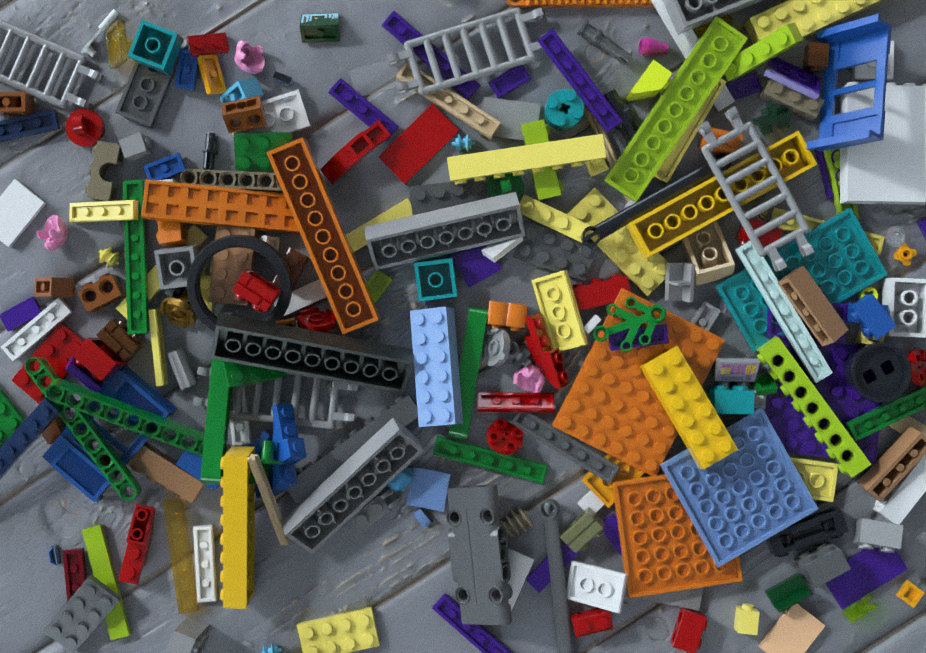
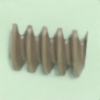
M518 507V514L511 511L512 518L504 515L505 522L500 521V525L505 527L507 536L511 539H514V532L521 535L520 528L528 531L527 524L532 528L534 527L526 510L523 511L520 507Z

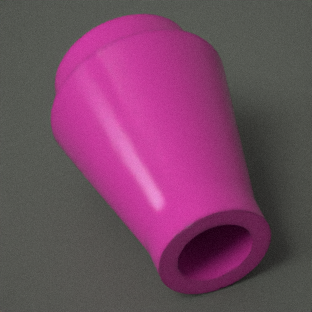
M649 37L641 38L638 52L643 54V56L666 55L668 43H663Z

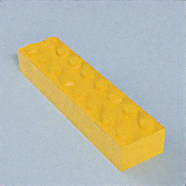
M231 446L220 462V467L223 469V476L220 481V487L223 488V495L220 500V506L223 507V514L220 518V525L223 526V533H221L220 544L223 545V552L220 555V563L223 564V570L220 574V582H223L220 601H223V608L247 609L254 595L255 483L250 482L251 468L247 461L251 454L255 455L254 446Z

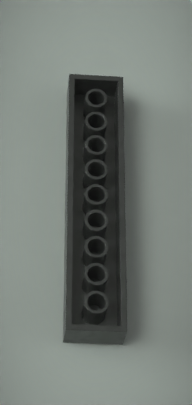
M219 313L210 359L405 393L413 365V349Z

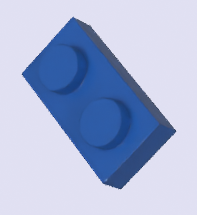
M180 49L174 87L195 91L199 68L197 57L199 56L190 57L189 50Z
M179 152L143 166L148 180H166L186 170L181 153Z

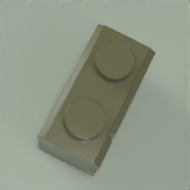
M588 507L561 532L560 538L575 553L580 550L584 551L590 546L591 543L589 541L594 537L598 539L604 533L605 523Z

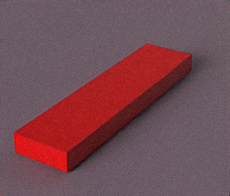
M478 392L477 412L554 413L555 411L554 393Z

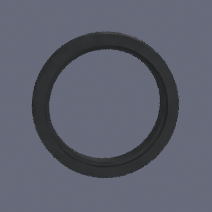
M230 235L211 242L198 253L188 273L187 294L194 313L204 325L215 332L218 317L207 307L201 294L200 280L203 269L212 256L222 250L236 247L251 249L263 255L273 265L279 278L280 290L282 291L279 294L278 302L271 313L260 321L276 323V321L284 316L292 296L291 274L282 255L269 243L253 236Z

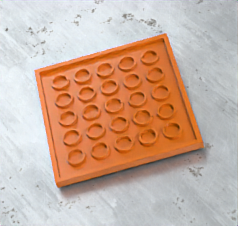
M665 474L612 482L624 573L628 574L626 583L628 598L743 581L739 556L719 568L716 566Z

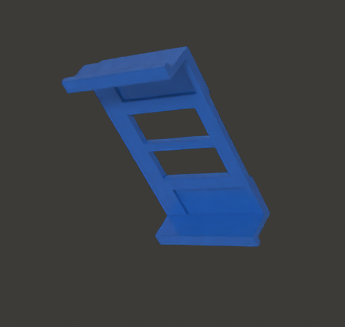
M879 13L817 31L816 39L829 44L828 67L824 69L822 99L825 101L821 107L818 140L807 142V150H835L883 140L888 56L890 54L892 25L882 20ZM877 61L875 80L836 89L839 70ZM875 87L873 107L834 115L836 96Z
M127 365L123 368H117L98 392L165 418L173 415L178 410ZM91 402L93 407H100L98 402ZM88 414L103 436L123 453L120 458L125 465L130 462L150 438L139 434L127 448L93 419L94 416ZM129 416L131 421L139 420L136 416ZM83 423L80 426L81 432L86 428V425ZM148 423L150 428L157 427L155 423ZM67 426L42 457L88 498L98 503L104 497L102 493L108 488L110 482ZM116 471L115 477L119 475L120 471Z

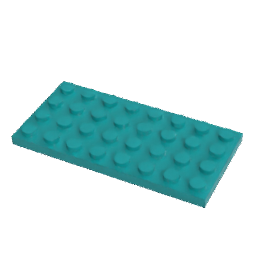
M847 208L804 234L808 243L815 251L812 254L802 257L796 241L789 242L777 249L780 257L787 265L786 268L775 272L769 256H764L778 282L792 270L804 266L830 303H840L888 275L851 208ZM746 268L714 285L752 352L757 351V348L772 339L765 337L768 305Z

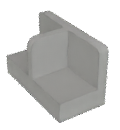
M683 261L666 262L665 301L693 302L694 264Z

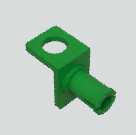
M262 441L260 460L268 481L270 464H282V461H275L273 459L275 441ZM251 471L250 482L256 483Z

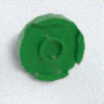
M513 173L505 174L504 178L494 179L493 176L489 178L487 183V195L489 198L516 192L518 201L522 199L524 182L520 175L513 176Z

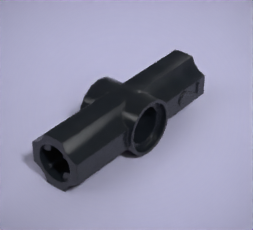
M613 89L603 96L623 122L615 128L620 131L626 143L629 144L639 128L634 122L635 118L632 112L624 105L617 91Z

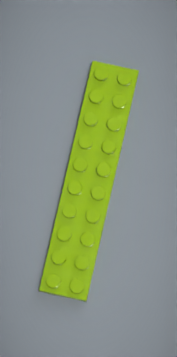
M715 16L603 181L629 199L637 202L748 38Z

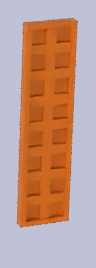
M145 180L141 212L142 219L222 227H243L299 234V229L284 193Z

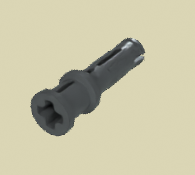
M588 20L585 21L577 35H582L588 39L591 45H598L624 65L632 56V54L604 36L601 29L597 30L590 25Z

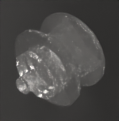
M900 226L890 227L886 232L885 242L891 247L902 246L905 243L906 231Z

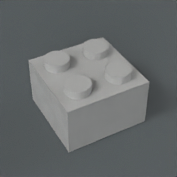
M864 518L856 520L853 544H858V548L870 550L876 547L879 548V552L895 553V550L901 549L904 525Z

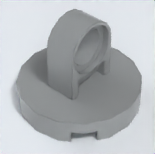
M493 328L487 333L490 336L487 341L483 342L482 355L483 360L488 362V366L500 367L506 359L510 360L519 355V345L510 340L507 331ZM510 347L513 349L512 355L509 354Z

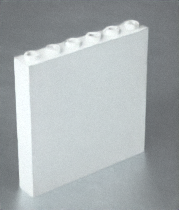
M848 82L844 87L856 85L859 82ZM895 82L886 83L883 140L840 148V204L926 205V84L915 86V83H905L903 85H897ZM875 87L840 95V114L873 107Z

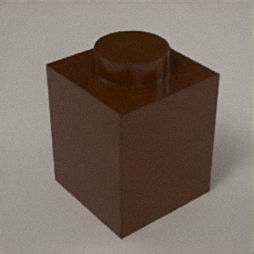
M814 42L807 44L804 48L803 70H809V73H821V71L827 68L829 44Z

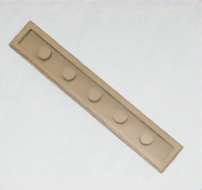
M407 61L396 75V79L401 82L414 79L410 63ZM420 70L425 87L436 83L435 79ZM449 88L422 95L490 140L502 125L500 121Z

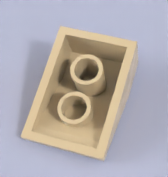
M717 220L681 239L687 262L695 265V286L733 275L735 263Z

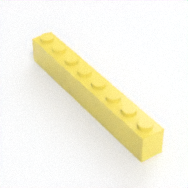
M603 134L452 156L447 157L450 181L458 185L467 183L468 179H474L475 182L485 181L488 176L499 179L504 178L505 174L513 173V176L524 175V171L532 170V173L544 172V168L549 167L552 170L563 169V165L571 164V167L583 166L582 162L590 161L591 165L602 163V159H606Z

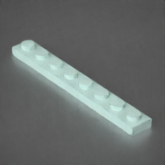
M751 241L735 249L813 382L817 383L832 374L833 372L792 303L777 284L778 280L765 258L757 254Z

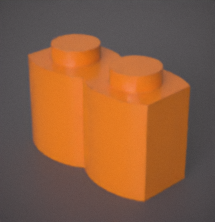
M489 301L487 324H491L490 328L502 329V326H510L509 330L521 331V328H525L528 305Z

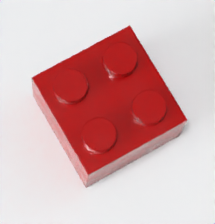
M86 338L72 355L76 359L75 362L82 368L86 367L91 372V377L97 381L108 380L117 368H123L128 363L123 362L99 338Z

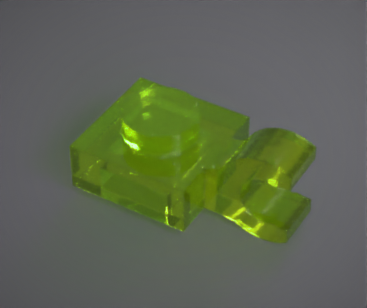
M867 594L862 598L861 604L853 603L841 613L847 621L853 623L868 615V611L877 609L878 605L875 603L868 605V601L873 596Z

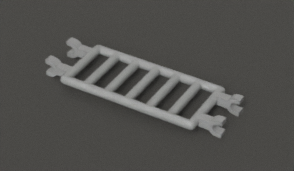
M517 7L406 41L404 43V51L387 54L390 66L409 60L414 76L413 80L396 83L399 95L413 89H418L420 95H426L535 61V52L543 49L538 42L531 43L525 24L543 20L542 8L522 14L520 8ZM514 16L527 52V56L517 59L504 19ZM497 22L509 61L500 64L497 62L486 25ZM479 28L491 67L481 70L468 34V30ZM458 33L461 34L472 69L471 73L461 75L449 36ZM438 39L443 41L454 78L445 81L442 79L431 44L432 41ZM424 44L436 82L426 87L412 48Z
M0 19V28L8 31L0 48V69L15 35L25 38L9 77L0 73V82L62 109L67 107L68 102L89 109L91 106L90 102L72 94L78 79L83 74L101 82L104 75L85 67L87 61L85 56ZM34 42L43 47L27 83L24 84L17 81V77ZM53 50L60 55L44 92L35 89L34 86L49 51ZM67 57L77 61V64L60 100L51 96Z
M734 106L724 113L734 130L716 139L708 121L697 127L707 142L701 148V151L757 254L760 257L768 254L775 272L787 267L777 249L789 242L796 241L802 257L815 252L804 234L809 232L810 227L753 123L747 122L743 124L738 110ZM748 131L753 142L718 161L715 160L711 150ZM758 149L763 159L725 178L720 169L721 167ZM765 166L768 167L772 175L771 177L736 196L734 195L729 185ZM775 183L777 184L781 194L744 213L739 202ZM786 200L791 211L753 230L749 219ZM795 217L800 226L799 229L763 248L758 239L759 236Z
M198 367L197 375L210 376L211 368ZM286 372L287 375H295L291 404L293 405L296 426L333 429L335 427V420L355 422V414L337 412L339 390L359 392L360 385L332 381L328 421L316 420L321 378L314 377L309 419L297 418L302 376L305 375ZM283 378L275 379L272 406L280 404ZM263 382L255 383L252 413L240 412L243 386L235 387L233 411H230V419L266 423L274 422L272 407L271 415L259 414ZM194 397L193 405L207 407L208 399Z

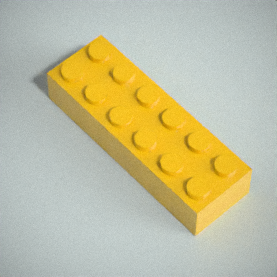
M678 346L667 350L640 366L699 469H706L738 450Z

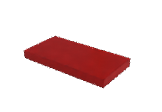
M432 103L378 158L404 184H407L459 130Z

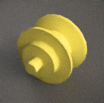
M112 247L99 251V262H106L107 268L120 264L118 262L119 252L112 253Z

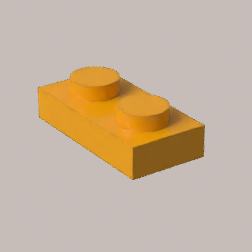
M200 55L197 57L207 95L223 94L226 92L217 55Z

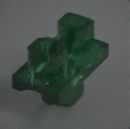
M772 101L766 102V108L761 109L762 116L753 118V124L758 126L762 135H768L773 132L771 123L777 122V127L780 130L789 128V117H792L793 113L792 110L781 109L780 104L774 105Z

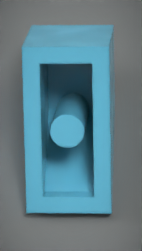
M257 78L238 80L219 98L221 103L255 96H260L261 98L264 94Z

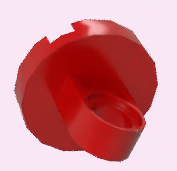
M82 108L75 110L69 115L65 131L67 137L73 143L81 147L95 146L97 140L99 141L104 136L105 124L96 112Z
M317 307L307 308L300 312V316H297L298 328L326 333L335 327L336 317L328 309H326V312L319 311Z

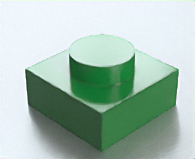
M770 374L756 376L755 382H752L758 396L777 393L778 387Z

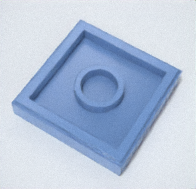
M413 466L412 475L414 479L409 486L406 505L444 512L451 473Z

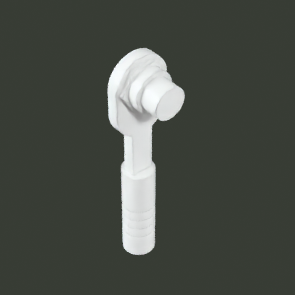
M113 9L99 25L97 33L81 50L82 54L86 53L91 57L96 54L97 51L93 49L91 44L118 17L119 13Z

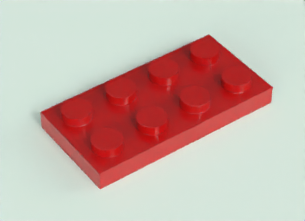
M60 322L31 357L45 358L58 376L64 380L69 374L65 370L68 361L84 340L66 324ZM38 361L34 363V369L36 371L40 369V363ZM24 364L11 381L40 404L46 397L26 372ZM49 376L45 380L47 386L52 381Z

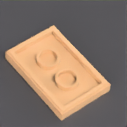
M795 604L785 610L758 646L766 653H805L825 625L800 605Z

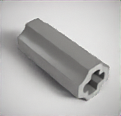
M184 349L167 354L180 389L184 390L196 385L197 381Z

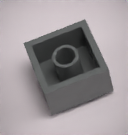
M829 541L815 545L816 548L810 551L805 550L799 553V557L794 559L805 580L816 588L851 569L841 549Z

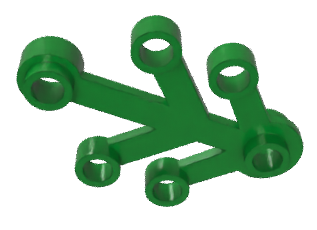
M628 297L625 301L627 309L635 308L645 313L638 317L611 303L606 309L608 315H616L627 321L610 327L597 326L594 329L593 337L598 342H604L608 339L609 335L630 328L625 340L620 344V349L623 352H629L632 349V342L640 325L648 322L644 334H641L639 337V343L642 346H647L651 342V335L656 324H661L666 319L667 313L663 306L653 305L649 307L638 302L634 297ZM628 300H633L635 305L629 306L627 304ZM609 307H615L616 312L611 313L609 311ZM653 312H659L660 317L655 318ZM599 331L604 332L605 336L603 338L597 336ZM646 336L648 342L643 343L641 337ZM628 343L630 348L624 349L623 344Z

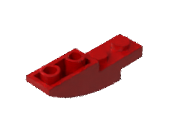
M378 120L342 147L320 169L321 172L333 185L362 162L361 160L390 138L391 134Z
M541 312L525 317L530 335L525 337V341L531 356L547 380L555 388L561 389L569 384L568 373L563 365V356L558 347L551 348V340L547 335L545 320Z
M136 504L126 540L128 544L118 581L139 585L143 565H146L156 508Z

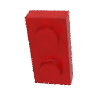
M225 32L191 35L186 38L190 57L229 52Z

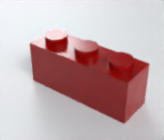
M621 273L611 275L610 280L603 281V278L591 280L592 284L584 285V282L573 284V292L579 311L614 303L621 288L631 292L627 276L622 277Z

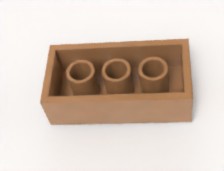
M217 226L215 240L230 235H248L259 238V230ZM236 247L222 250L214 255L209 302L252 306V303L249 301L238 299L232 289L245 270L250 269L255 272L256 251Z

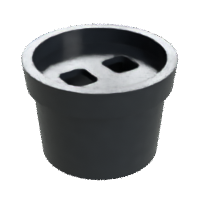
M878 342L854 351L845 362L844 376L848 385L863 397L875 402H888L899 397L907 389L911 379V365L907 356L900 348L890 343ZM883 362L885 363L886 368L888 370L886 372V375L884 374L881 368V364ZM872 369L876 380L867 384L863 377V372Z

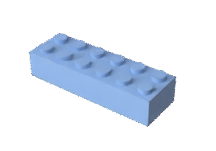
M438 307L410 311L419 427L463 424L454 308Z

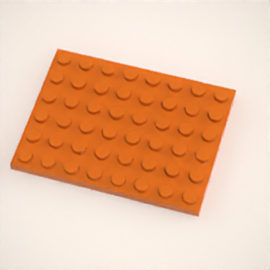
M621 288L614 302L618 308L638 317L645 313L635 308L627 309L625 301L628 297H634L638 302L649 307L655 305ZM628 300L627 304L629 306L635 305L633 300ZM612 306L610 312L615 313L616 308ZM667 310L666 319L661 324H667L669 343L632 348L629 352H623L622 350L610 351L609 339L604 342L594 340L552 423L553 427L651 476L657 475L661 467L660 464L663 463L678 432L640 366L667 350L678 346L702 387L725 342V339ZM653 312L655 318L660 317L659 312ZM607 315L602 326L610 327L627 320L616 315ZM648 322L641 324L640 327L647 326ZM599 331L597 336L603 338L605 334L603 331Z

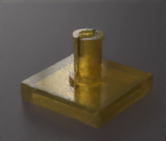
M116 20L105 31L110 69H118L129 59L127 55L133 40H127L125 21Z

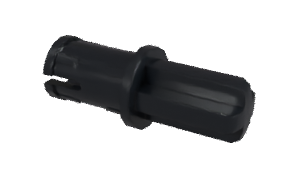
M206 133L205 147L202 150L205 153L203 170H213L215 155L218 154L216 151L218 134Z

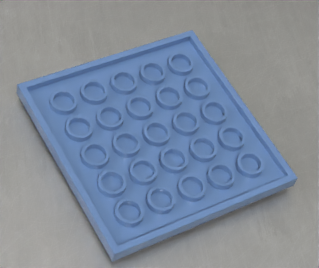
M762 407L755 409L754 414H747L725 427L738 450L706 469L698 468L688 449L660 464L718 568L818 510L816 503Z

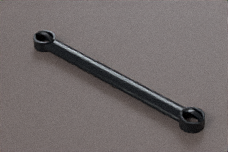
M720 152L714 155V158H723L727 154ZM708 162L599 224L585 228L581 234L582 243L587 247L596 246L603 238L714 176ZM731 163L727 164L725 169H721V171L727 170ZM587 231H594L585 237ZM598 235V239L595 243H590L587 241L593 236Z

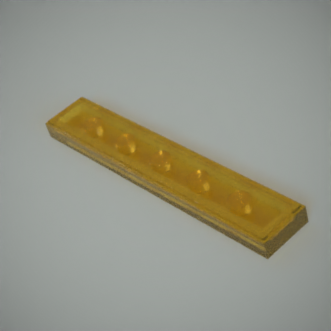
M180 498L162 500L178 612L179 614L197 612L199 605L197 603V591L184 503Z

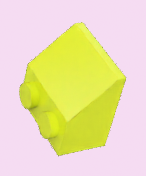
M653 60L630 91L626 100L630 102L654 98L658 93L662 94L672 81L669 79L672 72Z

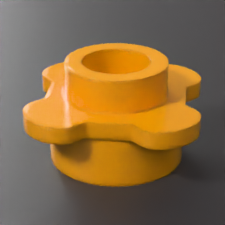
M901 243L893 257L895 260L902 262L904 266H908L911 264V259L917 255V251L909 248L906 243Z

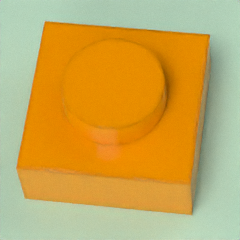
M906 580L896 593V596L914 608L925 592Z

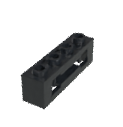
M832 507L802 518L766 539L772 555L784 557L790 551H802L808 545L822 544L825 542V539L831 537L833 539L840 538L844 535L843 533L849 530L842 510ZM818 525L825 528L824 530L817 529L791 539L789 535H786L789 532L795 534Z

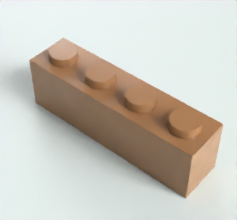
M804 266L792 270L777 283L821 346L834 343L849 330Z
M910 426L857 483L876 500L881 502L926 454V437Z
M147 442L128 463L131 465L130 468L138 473L143 472L147 475L148 480L162 484L163 489L170 493L178 494L179 498L186 503L195 502L206 486L176 465L177 461Z

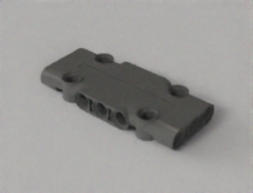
M497 484L447 488L449 511L446 514V519L451 528L448 531L452 577L458 584V588L455 590V598L460 603L462 624L512 623L509 599L512 597L513 591L508 582L511 578L506 529L503 525H500V521L504 517V511L498 505Z

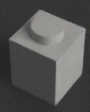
M142 133L119 139L124 158L130 161L152 154L150 150L152 147L151 141L148 136L146 137Z

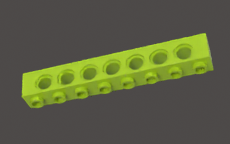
M775 336L756 350L759 353L757 358L760 359L763 365L767 364L771 369L768 371L770 376L775 381L778 379L782 384L780 386L781 391L786 397L790 395L793 400L791 402L792 406L797 412L801 411L805 417L802 419L809 428H814L816 439L820 443H825L827 446L825 451L832 460L836 458L839 463L837 467L843 475L847 474L852 478L872 465L780 338ZM780 355L782 358L781 363L774 365L772 362L773 358ZM792 371L793 378L790 381H785V373ZM803 387L804 394L800 397H797V388ZM810 403L816 404V409L813 412L807 411ZM827 419V425L824 428H820V420ZM837 434L839 440L832 444L830 439L833 435ZM849 450V458L842 459L843 452Z

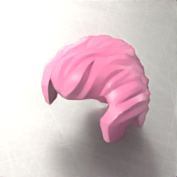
M239 41L236 46L234 61L242 71L248 74L260 73L265 66V58L262 56L264 48L260 45L252 48L247 41Z
M52 215L47 219L44 224V232L40 230L36 232L40 239L46 241L44 246L50 251L60 248L66 242L69 235L67 226L58 215Z
M529 365L528 367L525 366L518 369L514 373L513 384H517L518 387L528 392L538 393L544 385L545 377L537 366Z

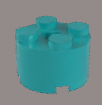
M572 89L557 90L549 96L544 109L545 120L550 127L562 132L570 131L580 122L584 113V103ZM561 107H563L564 109H568L566 114L564 113V111L560 112Z

